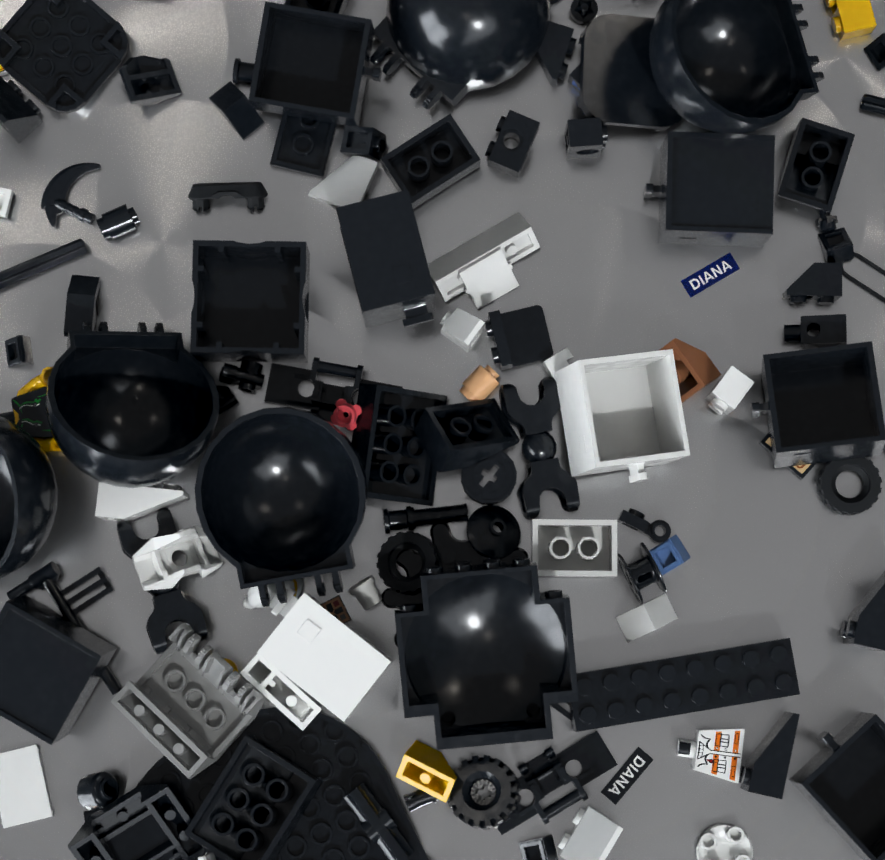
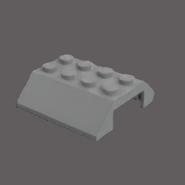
M184 622L168 637L173 643L137 683L128 681L110 702L188 779H191L223 755L256 718L265 698L257 690H253V686L249 682L236 692L235 688L241 675L237 671L233 672L234 668L217 652H213L214 649L210 645L203 647L199 654H197L196 650L201 637L197 633L193 634L194 630Z

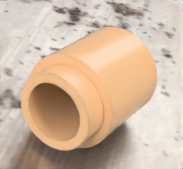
M479 365L462 383L463 387L459 391L470 402L485 400L500 384L496 380L499 375L489 365L485 368Z

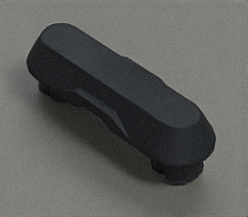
M261 182L193 184L188 198L192 200V209L197 212L200 211V207H202V211H207L210 208L209 199H219L222 196L247 198V207L250 210H254L255 205H257V210H261L265 207L264 198L268 193Z

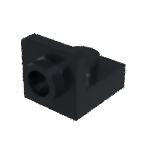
M345 126L340 152L344 155L364 156L380 161L386 149V135L373 127Z

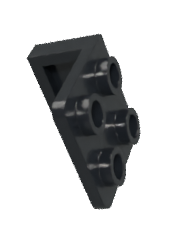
M535 305L501 314L499 310L488 312V320L484 321L487 337L493 338L495 347L491 348V354L494 364L499 363L501 371L544 361L553 356L550 336L541 306Z

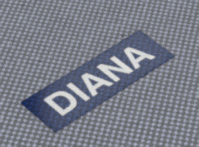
M728 253L685 278L681 283L691 298L740 268L731 253Z

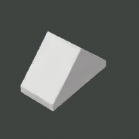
M666 593L615 617L627 643L678 619Z

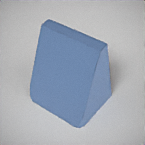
M677 535L649 550L662 575L690 559L689 553Z

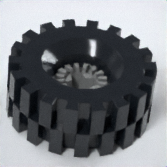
M477 755L472 756L470 761L467 759L462 761L460 768L455 767L453 772L457 779L449 796L450 801H448V804L453 809L456 817L472 828H482L483 830H490L491 827L499 828L501 823L504 821L507 823L511 820L510 815L518 810L516 805L521 800L519 795L521 788L515 773L506 764L491 756L484 755V757H479ZM484 786H488V790L492 792L491 797H486L485 801H481V796L477 792L478 790H483Z

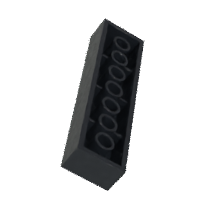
M783 638L576 673L579 701L569 702L573 731L579 732L799 695L800 691L790 638Z

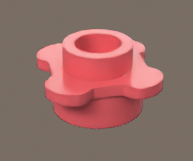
M343 398L337 400L335 403L337 408L334 410L333 415H331V422L334 425L346 427L349 431L354 430L357 427L356 420L358 415L362 413L361 406L349 404ZM345 412H347V413L349 414L348 417H345V416H344V413H345Z

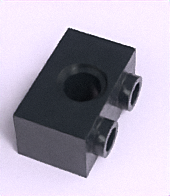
M509 110L507 117L501 116L496 128L499 136L496 142L491 140L485 156L489 157L487 166L518 178L539 130L540 122L512 110ZM515 138L519 145L516 148L510 149L504 145V140Z
M601 117L567 120L564 132L566 159L599 157L601 150L605 149V142L608 141L607 126H602Z

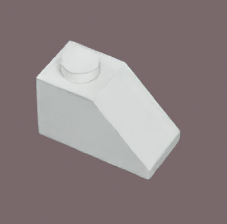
M457 307L453 313L448 311L441 320L440 325L443 326L441 334L468 353L484 331L485 322Z

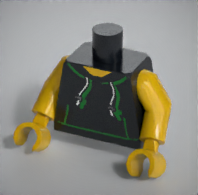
M54 366L45 367L40 375L31 379L18 391L17 396L11 399L13 411L0 413V416L25 429L41 445L45 452H62L53 438L46 415L47 382Z

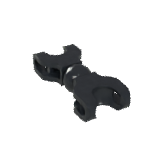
M545 377L540 381L538 385L539 400L535 405H527L521 401L516 387L512 384L501 385L499 390L501 410L509 423L518 428L520 438H524L522 453L530 462L526 465L527 476L518 489L521 511L528 520L534 519L539 515L540 495L544 490L556 493L562 508L568 512L577 511L580 506L576 479L569 472L561 468L558 458H554L557 444L549 432L553 430L551 421L560 408L557 383L553 377Z
M168 508L160 509L157 514L159 531L154 537L176 533L177 529ZM122 520L117 522L116 529L122 551L127 557L132 559V555L149 539L137 537L128 521ZM180 580L173 588L147 591L153 596L154 610L148 618L146 630L156 654L164 653L166 650L165 630L172 622H186L194 630L193 634L197 633L201 637L200 641L207 639L208 632L202 610L195 603L187 601L183 597L181 590L178 589Z

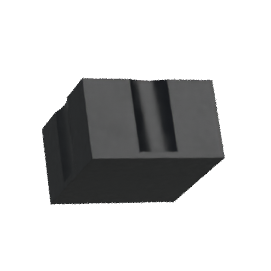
M193 240L192 281L194 285V305L191 312L190 353L199 361L241 362L242 360H249L254 362L308 363L310 252L307 243L265 241L247 244L236 241Z

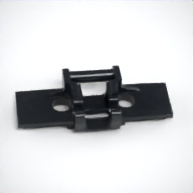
M314 357L311 370L272 363L265 402L304 408L331 422V415H333L334 410L337 408L335 405L337 400L343 398L347 403L355 405L353 403V396L359 391L360 383L397 388L403 387L362 379L364 369L362 365L352 367L320 361V358ZM322 372L355 378L354 386L340 387L325 384L317 380L318 373ZM306 381L314 385L313 393L309 397L301 396L298 391L300 384ZM345 412V413H344V416H345V417H348L349 414H348L347 412Z
M598 731L593 732L558 754H555L552 747H549L541 755L517 767L522 775L517 778V782L520 784L521 790L528 789L533 793V801L526 806L517 802V812L510 815L511 820L507 823L504 821L501 823V827L498 828L501 835L536 814H539L546 825L550 822L548 819L581 799L583 801L589 799L582 786L618 765ZM577 760L580 762L582 769L577 776H570L566 773L565 766L568 761ZM573 783L576 790L548 807L541 808L539 801L545 795L563 784Z

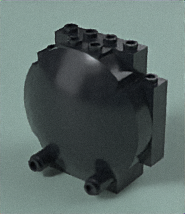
M500 558L483 559V564L472 565L471 561L454 562V567H448V571H443V566L426 568V573H420L423 604L400 605V610H395L404 718L434 715L437 750L553 739L550 704L579 701L570 598L568 594H562V590L540 592L536 562L530 563V558L513 559V564L511 565L501 562Z

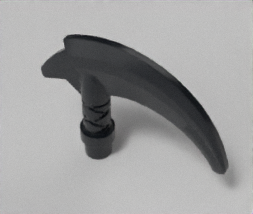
M75 164L63 169L52 178L43 193L41 209H45L52 227H55L57 224V216L64 212L73 217L75 216L78 221L86 222L90 225L94 222L95 214L85 208H79L67 202L66 197L70 187L79 177L90 171L99 170L101 168L100 164Z

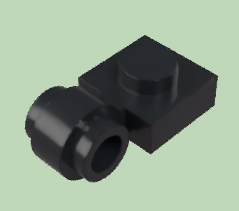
M632 508L629 511H621L617 522L639 533L646 534L656 543L666 541L671 534V528L667 522L656 520L650 524L644 520L645 515ZM657 526L663 529L664 533L662 536L655 534Z

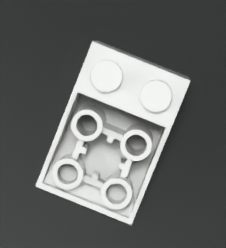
M99 482L95 516L103 520L133 522L156 513L160 509L190 499V495L183 491V487L174 484H163V489L156 488V485L128 488Z

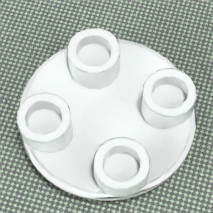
M717 824L708 828L701 835L696 850L697 860H752L753 847L749 837L741 828L731 824Z

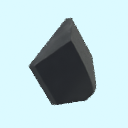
M132 57L119 69L131 104L152 106L182 93L171 62L167 58Z

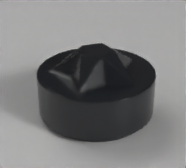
M573 0L570 8L572 19L583 25L589 24L595 19L598 12L595 0Z

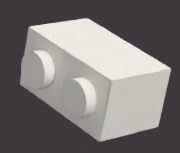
M731 366L705 399L710 402L708 406L720 415L723 412L728 415L737 407L755 382L734 366Z

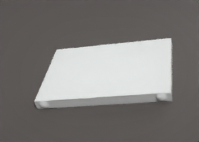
M37 744L0 753V815L3 828L53 816L39 754L40 749Z

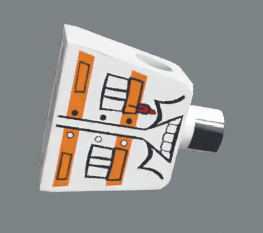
M696 729L694 741L678 740L677 756L692 758L691 769L739 783L745 729Z

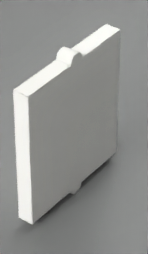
M500 247L458 271L466 287L464 291L470 295L477 309L482 308L519 286L512 272L513 266L507 262Z

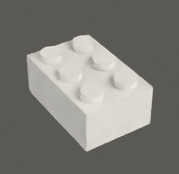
M532 519L531 563L536 562L538 577H617V520Z

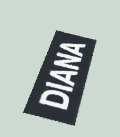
M638 747L601 793L616 805L654 759Z

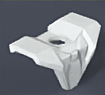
M193 525L192 529L188 527L174 534L150 538L132 555V560L144 591L173 588L182 577L195 573H200L203 579L223 564L203 529L196 525ZM174 551H181L185 554L186 563L184 566H177L173 563L172 554Z

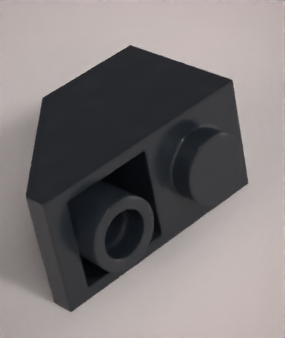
M549 21L544 40L535 56L550 85L556 87L558 79L564 80L568 68V64L564 63L566 54L572 55L577 39L572 38L573 28Z
M813 263L782 294V299L790 300V304H806L807 300H817V304L821 305L834 304V300L842 297V263Z

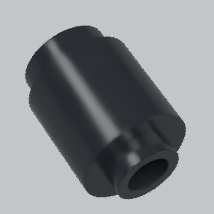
M126 204L101 214L102 217L96 220L105 240L109 238L114 240L136 230L135 224L140 222L134 208L128 209Z

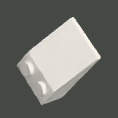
M589 805L585 809L579 808L572 820V823L575 824L570 834L565 832L557 847L561 849L558 854L565 860H605L623 828Z

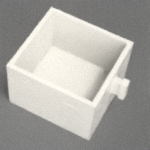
M673 349L578 360L555 372L572 477L629 469V482L636 483L648 479L644 467L663 465L690 456Z
M290 587L286 592L287 603L281 604L278 602L271 611L276 617L278 614H281L284 619L257 653L344 722L350 717L394 660L349 624H343L320 605L322 603L311 594L303 593L298 599L294 596L296 591Z

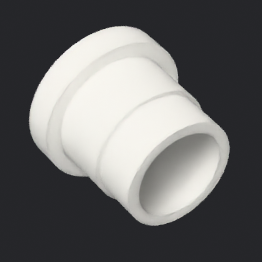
M372 575L359 581L348 590L351 595H355L364 610L373 607L382 600L378 589L374 585L375 579Z

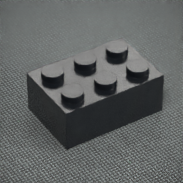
M451 114L380 158L382 168L397 191L408 190L413 209L479 168L481 160Z

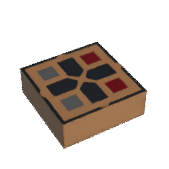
M340 595L320 604L343 624L352 620Z

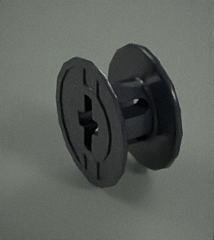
M502 451L471 464L461 471V483L464 492L471 500L481 505H494L503 502L511 495L516 484L517 471L514 462ZM493 466L496 467L498 470L493 476L496 481H488L482 487L480 482L484 476L481 473L483 471L488 473Z
M643 542L640 543L643 558L627 565L623 557L617 554L622 572L640 605L643 604L640 589L656 582L663 593L667 592L660 571Z

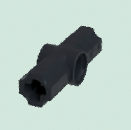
M364 783L344 796L345 801L360 819V825L374 843L379 845L389 860H406L414 853V850L397 829L398 825L384 806H380Z

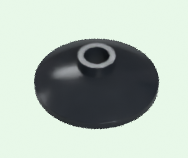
M485 505L475 510L467 522V537L472 547L479 554L487 558L501 559L510 555L517 548L520 541V527L515 517L505 508L497 505ZM493 525L498 526L501 532H496Z

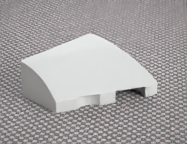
M353 155L312 188L308 196L332 206L333 204L338 207L361 202L378 170V162Z

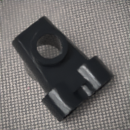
M242 360L240 368L224 363L220 371L219 381L227 384L239 385V390L254 393L255 389H261L265 375L261 374L263 365L249 360Z

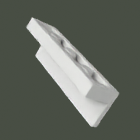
M520 213L512 215L428 264L431 278L445 302L461 294L466 288L458 271L500 247L507 262L512 264L540 248L531 226Z

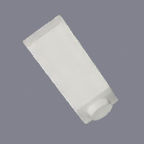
M258 653L239 672L245 681L249 682L255 690L302 731L322 710L283 673Z

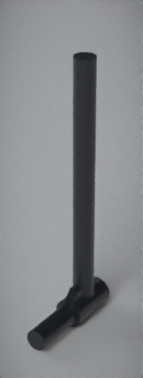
M53 561L28 576L26 581L7 592V596L11 600L25 595L34 588L46 589L63 617L84 628L55 583L59 579L60 570ZM107 666L101 678L111 694L114 695L122 688Z

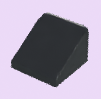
M844 227L818 234L826 263H842L854 258L853 243Z
M552 835L519 842L523 860H558Z

